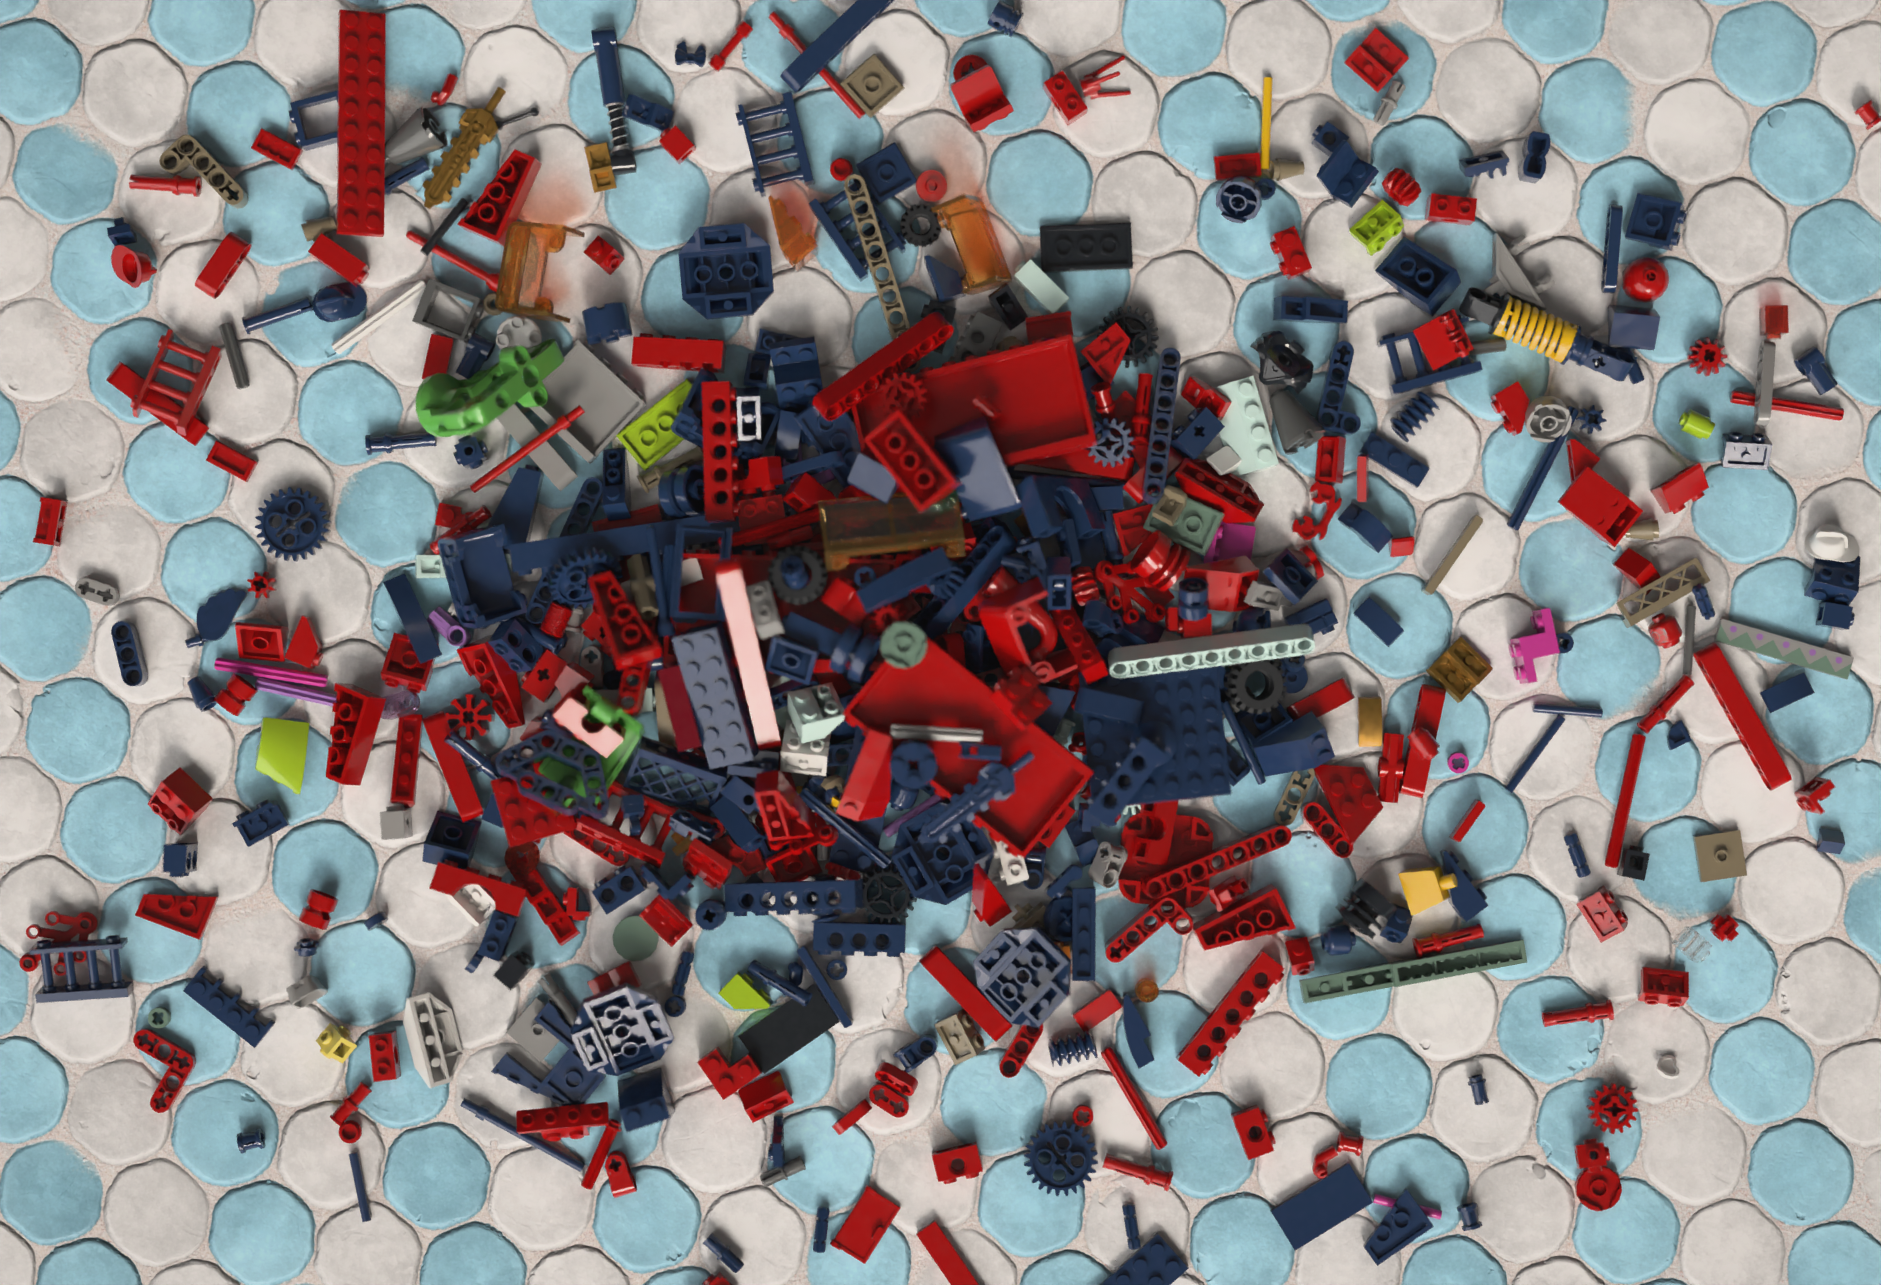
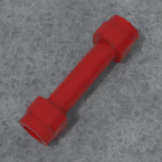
M742 21L735 28L736 33L720 53L718 55L714 54L708 64L717 72L725 66V60L743 38L747 39L752 32V27L746 22Z

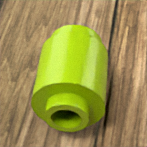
M1691 409L1688 413L1683 412L1678 422L1681 425L1680 430L1699 439H1708L1715 427V423L1711 421V418Z

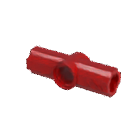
M1383 733L1382 756L1378 762V777H1380L1378 797L1381 802L1398 803L1400 779H1402L1404 771V759H1402L1404 735Z

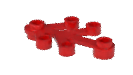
M1107 560L1096 564L1094 577L1104 585L1107 598L1106 606L1111 610H1116L1123 606V619L1126 623L1132 624L1139 619V613L1133 609L1131 599L1145 609V617L1148 621L1155 623L1164 618L1166 610L1163 605L1159 603L1153 604L1134 589L1144 586L1147 588L1156 586V584L1153 585L1149 582L1148 578L1150 575L1145 578L1123 580L1117 574L1128 572L1133 575L1136 573L1130 568L1131 561L1115 566ZM1113 585L1119 589L1120 597L1115 595Z
M813 812L816 816L817 825L814 837L804 841L798 838L777 840L779 842L773 844L774 841H769L768 839V843L772 850H779L783 845L789 843L791 853L799 855L805 849L819 843L826 847L832 846L837 841L838 831L833 825L826 824L820 815ZM758 813L755 818V824L761 832L766 833L762 816Z
M50 911L45 916V922L48 925L54 926L57 923L73 927L67 931H61L32 924L26 929V935L31 939L44 937L54 939L51 942L71 941L72 938L79 934L78 941L88 940L89 934L96 930L98 920L90 912H82L77 917L59 914L57 911ZM49 915H55L57 918L56 922H51ZM82 920H87L89 927H83ZM36 928L38 931L37 935H32L30 929ZM86 951L73 952L74 961L77 963L84 962L87 959ZM30 952L24 954L19 961L21 969L26 972L34 971L40 964L41 955H30ZM63 952L59 953L58 962L53 968L54 973L58 976L66 974V970L60 972L57 969L58 965L65 967ZM82 952L84 954V958L79 959L76 956V953ZM26 959L32 961L31 967L25 965Z

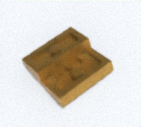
M1460 636L1426 672L1459 703L1476 685L1480 684L1493 668Z

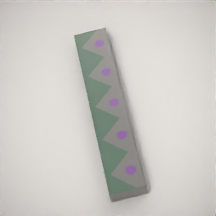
M1720 619L1714 638L1716 642L1842 679H1848L1854 659L1851 656L1725 619Z

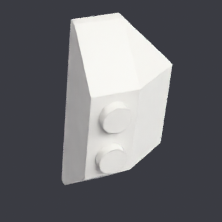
M429 992L407 998L403 1024L414 1067L429 1088L452 1082L453 1075L463 1055L452 1009Z

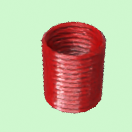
M551 601L540 629L562 638L574 612L573 609Z

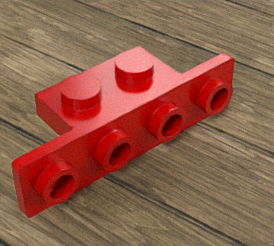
M607 1102L519 1110L516 1112L518 1134L541 1132L544 1140L552 1142L567 1137L581 1139L584 1136L590 1135L589 1127L609 1125V1105Z

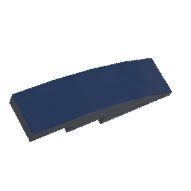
M941 547L891 571L860 589L856 594L865 612L868 613L908 596L910 591L930 583V579L951 571L952 566Z
M405 573L384 581V586L419 663L422 664L441 656L442 653Z

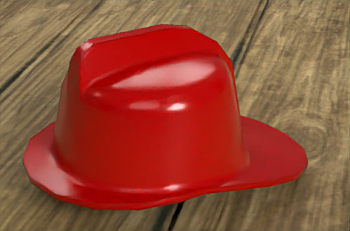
M117 245L112 250L111 263L115 274L133 288L139 287L141 283L150 280L152 274L157 273V269L152 265L150 257L146 253L133 251L124 245Z

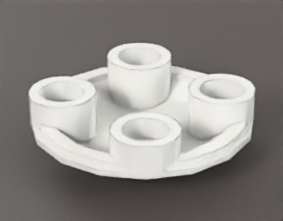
M525 316L509 317L501 323L497 330L496 344L500 350L510 346H523L528 349L539 345L542 341L539 327L533 320Z

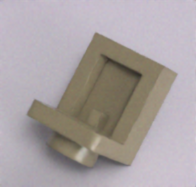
M1166 485L1164 495L1153 510L1152 516L1173 526L1186 507L1187 495L1178 487Z

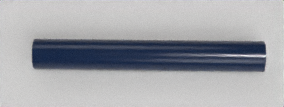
M1533 703L1532 711L1535 713L1600 718L1603 715L1602 708Z
M358 1152L349 1154L362 1222H367L371 1220Z

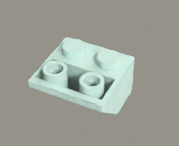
M832 682L788 692L787 711L801 743L825 738L844 720V708Z

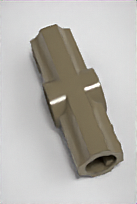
M641 554L632 555L627 560L631 578L629 581L632 598L635 599L640 618L645 621L652 620L658 615L653 576L650 575L647 557Z

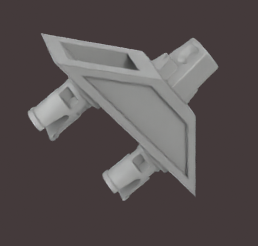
M1496 232L1492 236V278L1489 279L1492 285L1484 289L1483 292L1489 295L1498 293L1500 297L1507 293L1515 300H1520L1523 304L1527 303L1530 307H1537L1539 311L1546 310L1547 308L1539 298V295L1554 286L1555 281L1553 280L1543 285V282L1551 276L1549 273H1546L1538 280L1530 283L1514 260V256L1529 248L1530 243L1518 246L1525 238L1524 235H1520V237L1505 245Z

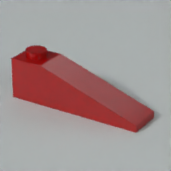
M492 635L457 649L465 670L470 677L474 675L481 684L479 687L482 694L486 692L491 698L493 709L506 727L509 729L523 726L525 719L516 671L512 670L509 664L488 643Z

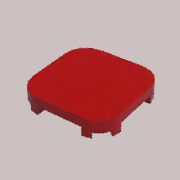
M1140 813L1129 817L1123 825L1120 845L1127 849L1128 854L1127 860L1118 876V887L1122 895L1129 901L1137 904L1152 903L1155 899L1143 893L1141 889L1142 881L1150 875L1211 851L1214 841L1213 832L1206 822L1194 816L1176 815L1170 855L1166 866L1132 859L1135 838L1147 836L1151 831L1152 823L1147 815ZM1195 864L1191 868V874L1196 876L1200 872L1199 864ZM1178 873L1171 875L1170 883L1172 885L1179 881ZM1210 877L1171 894L1177 898L1184 908L1194 907L1208 896ZM1156 881L1149 885V892L1155 893L1158 890V883ZM1165 901L1162 903L1161 906L1173 907V903L1171 901Z

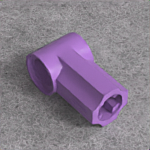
M438 606L428 616L427 622L443 635L449 644L458 647L469 644L471 640L470 631L451 617L441 606ZM458 630H461L463 633V639L460 642L454 640V634Z

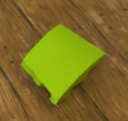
M263 717L261 723V736L256 750L255 769L264 775L270 776L275 782L282 783L292 789L295 794L301 793L309 723Z

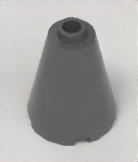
M420 107L385 143V160L388 163L392 162L396 165L443 149L448 145L445 132L440 134L438 129L440 123L427 108Z
M1279 389L1272 393L1269 403L1285 454H1295L1298 452L1297 448L1302 446L1306 449L1324 436V427L1289 390Z

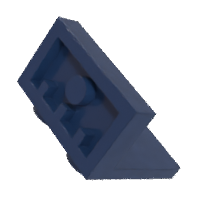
M1342 140L1334 148L1332 155L1326 163L1320 167L1316 176L1332 198L1352 208L1379 171L1373 165L1361 160L1346 140Z

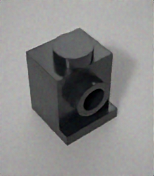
M1630 845L1629 849L1623 848L1617 875L1644 881L1650 854L1644 853V848ZM1632 857L1636 860L1634 866L1629 865L1630 858Z

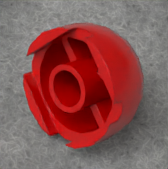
M1652 257L1637 258L1627 265L1622 275L1623 290L1635 302L1649 303L1655 301L1664 294L1669 284L1667 268L1661 261Z

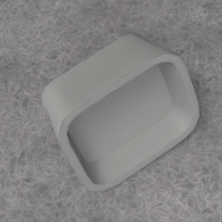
M312 975L301 979L286 989L291 1006L298 1009L311 1004L328 993L319 979Z

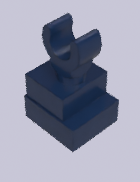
M643 794L622 796L620 802L621 811L623 812V819L629 818L630 836L640 835L641 826L638 817H643L644 815Z
M1079 803L1078 826L1082 832H1091V826H1100L1101 823L1087 812V807L1089 806L1087 803ZM1114 821L1111 826H1116V821Z

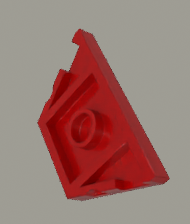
M1320 765L1313 768L1315 776L1350 846L1353 845L1383 809V805L1363 767Z

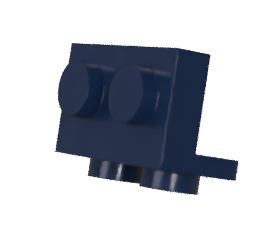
M267 799L256 805L257 810L251 813L247 810L236 816L237 821L232 824L238 828L248 847L290 825L277 801L270 802Z

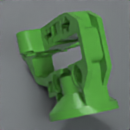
M548 339L528 349L523 346L504 347L499 353L500 361L487 370L478 371L469 379L458 380L450 374L436 373L426 377L420 384L416 395V412L419 422L427 432L435 437H450L452 435L471 434L493 422L517 401L527 408L544 406L548 400V393L542 380L565 360L556 340Z

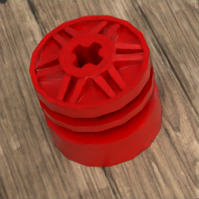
M1156 530L1140 545L1133 556L1130 568L1143 578L1150 575L1149 582L1153 585L1156 584V587L1163 592L1169 589L1182 575L1189 563L1191 553L1186 549H1182L1179 544L1171 546L1172 539L1160 530Z

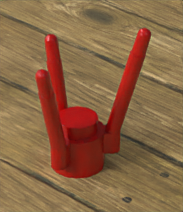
M1124 55L1091 74L1085 75L1084 79L1079 80L1084 97L1090 96L1091 100L1099 97L1131 94L1129 90L1097 92L1101 90L1100 83L1119 76L1120 72L1117 71L1100 78L1096 76L1125 59Z

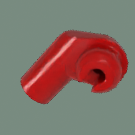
M447 74L441 92H432V103H437V105L446 103L454 91L458 80L457 76Z

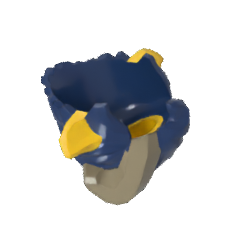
M826 773V776L809 774L804 786H797L796 789L799 794L804 788H808L834 810V807L838 806L840 793L843 792L845 781L839 775H830Z

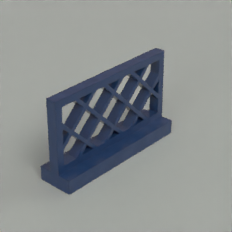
M642 736L624 780L623 787L709 816L711 813L710 807L715 804L721 788L727 780L728 765L710 769L707 758L685 750L679 752L676 747ZM640 757L648 759L652 764L642 767L639 759ZM660 767H671L674 772L664 775ZM655 769L659 777L649 780L645 772ZM641 774L645 782L638 784L630 780L631 777ZM682 774L694 775L696 779L685 782ZM677 776L681 784L671 787L667 780ZM709 780L718 784L716 787L707 790L703 782ZM663 782L666 789L662 791L656 790L653 784ZM699 784L702 792L692 794L689 787ZM684 789L688 795L687 797L679 798L676 797L674 792ZM706 796L709 804L707 807L700 805L696 799Z

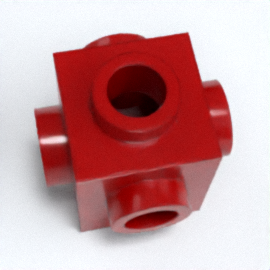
M1597 1138L1583 1140V1145L1574 1146L1577 1169L1588 1168V1172L1602 1171V1166H1606L1607 1161L1610 1160L1608 1146L1604 1147V1142L1598 1143ZM1591 1151L1595 1152L1596 1158L1594 1160L1591 1159L1589 1156Z

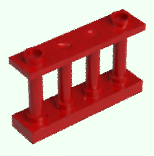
M168 329L166 335L160 337L158 342V348L160 349L139 395H134L130 407L133 410V416L136 418L139 417L143 409L174 421L177 433L186 436L222 357L221 349L212 345L209 352H200L174 342L173 330ZM169 349L201 361V364H203L201 371L195 373L164 361ZM161 369L192 381L194 387L191 392L188 391L186 393L157 382L155 379ZM152 389L183 401V404H185L183 411L177 413L146 401L150 390Z
M616 779L607 790L608 799L611 794L620 798L626 795L641 794L623 787ZM643 795L645 810L643 817L639 820L641 826L640 835L628 836L621 833L620 827L624 821L621 807L611 825L606 826L600 823L599 819L593 818L591 815H581L576 830L660 868L666 854L662 852L661 848L672 828L669 826L670 817L679 808L664 805ZM599 802L596 806L597 810H602V806ZM654 813L665 818V821L654 843L649 846L643 843L640 838Z

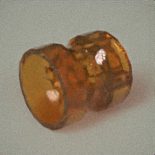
M1142 978L1135 985V993L1141 1001L1145 1003L1152 1002L1158 997L1159 988L1152 979Z

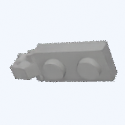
M1254 580L1244 600L1249 605L1276 611L1279 610L1281 605L1292 606L1291 601L1286 599L1275 585Z

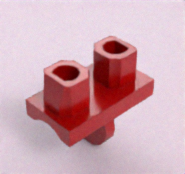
M1234 875L1208 891L1210 901L1216 905V909L1219 912L1244 897V893L1249 890V886L1245 878L1237 880Z

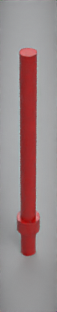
M775 11L769 15L768 18L780 30L781 36L784 39H788L802 54L807 47L794 33V28L789 23L786 24ZM826 68L819 73L858 119H861L866 114Z
M579 405L568 414L561 415L556 419V423L471 484L470 488L476 493L560 430H566L572 425L571 422L585 413V410Z

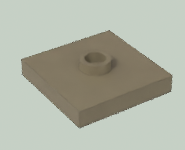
M875 53L840 83L870 119L905 89Z
M1740 830L1693 836L1700 882L1747 876Z

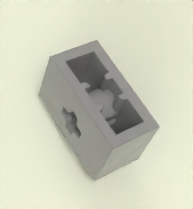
M768 580L747 586L746 591L753 618L761 638L764 639L783 633L784 630L774 592Z
M404 805L386 807L387 811L380 812L382 840L413 837L411 809L405 810Z

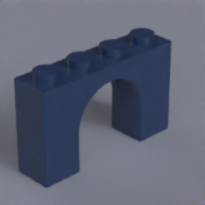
M1032 474L1022 479L1023 482L1015 486L1033 537H1049L1064 528L1055 500L1061 505L1067 518L1073 519L1077 538L1089 539L1105 530L1087 479H1077V477L1064 478L1063 476L1050 477L1049 475L1037 477Z

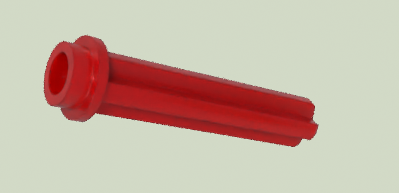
M609 1118V1125H605L604 1133L581 1182L582 1187L589 1190L593 1188L616 1134L622 1130V1123Z

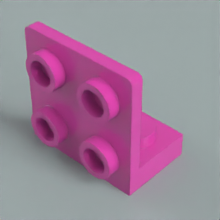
M1221 522L1208 553L1204 556L1203 563L1240 556H1247L1251 561L1256 528Z

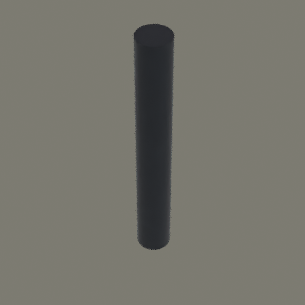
M464 198L460 199L421 248V253L425 256L429 255L468 206V201Z

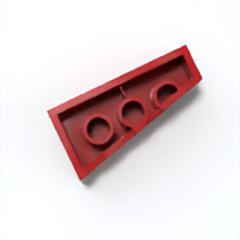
M640 333L639 337H633L631 364L635 367L698 372L700 369L712 373L724 374L726 345L722 340H699L696 337L676 339V336L662 335V338H654L653 334Z
M611 571L589 577L590 591L617 671L662 657L660 645L638 615L635 607L626 597Z
M335 683L334 691H337L336 703L333 702L332 712H335L334 726L330 728L332 746L328 748L326 778L342 785L360 786L386 698L353 684Z

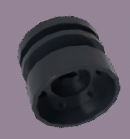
M1360 878L1351 888L1357 899L1354 901L1345 896L1343 900L1350 907L1346 909L1339 903L1335 908L1340 912L1343 919L1356 931L1373 939L1376 934L1369 926L1372 924L1378 930H1381L1382 927L1376 918L1380 916L1385 920H1389L1398 909L1373 886Z

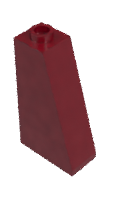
M676 661L663 664V669L658 670V675L678 751L703 746L680 665H677Z

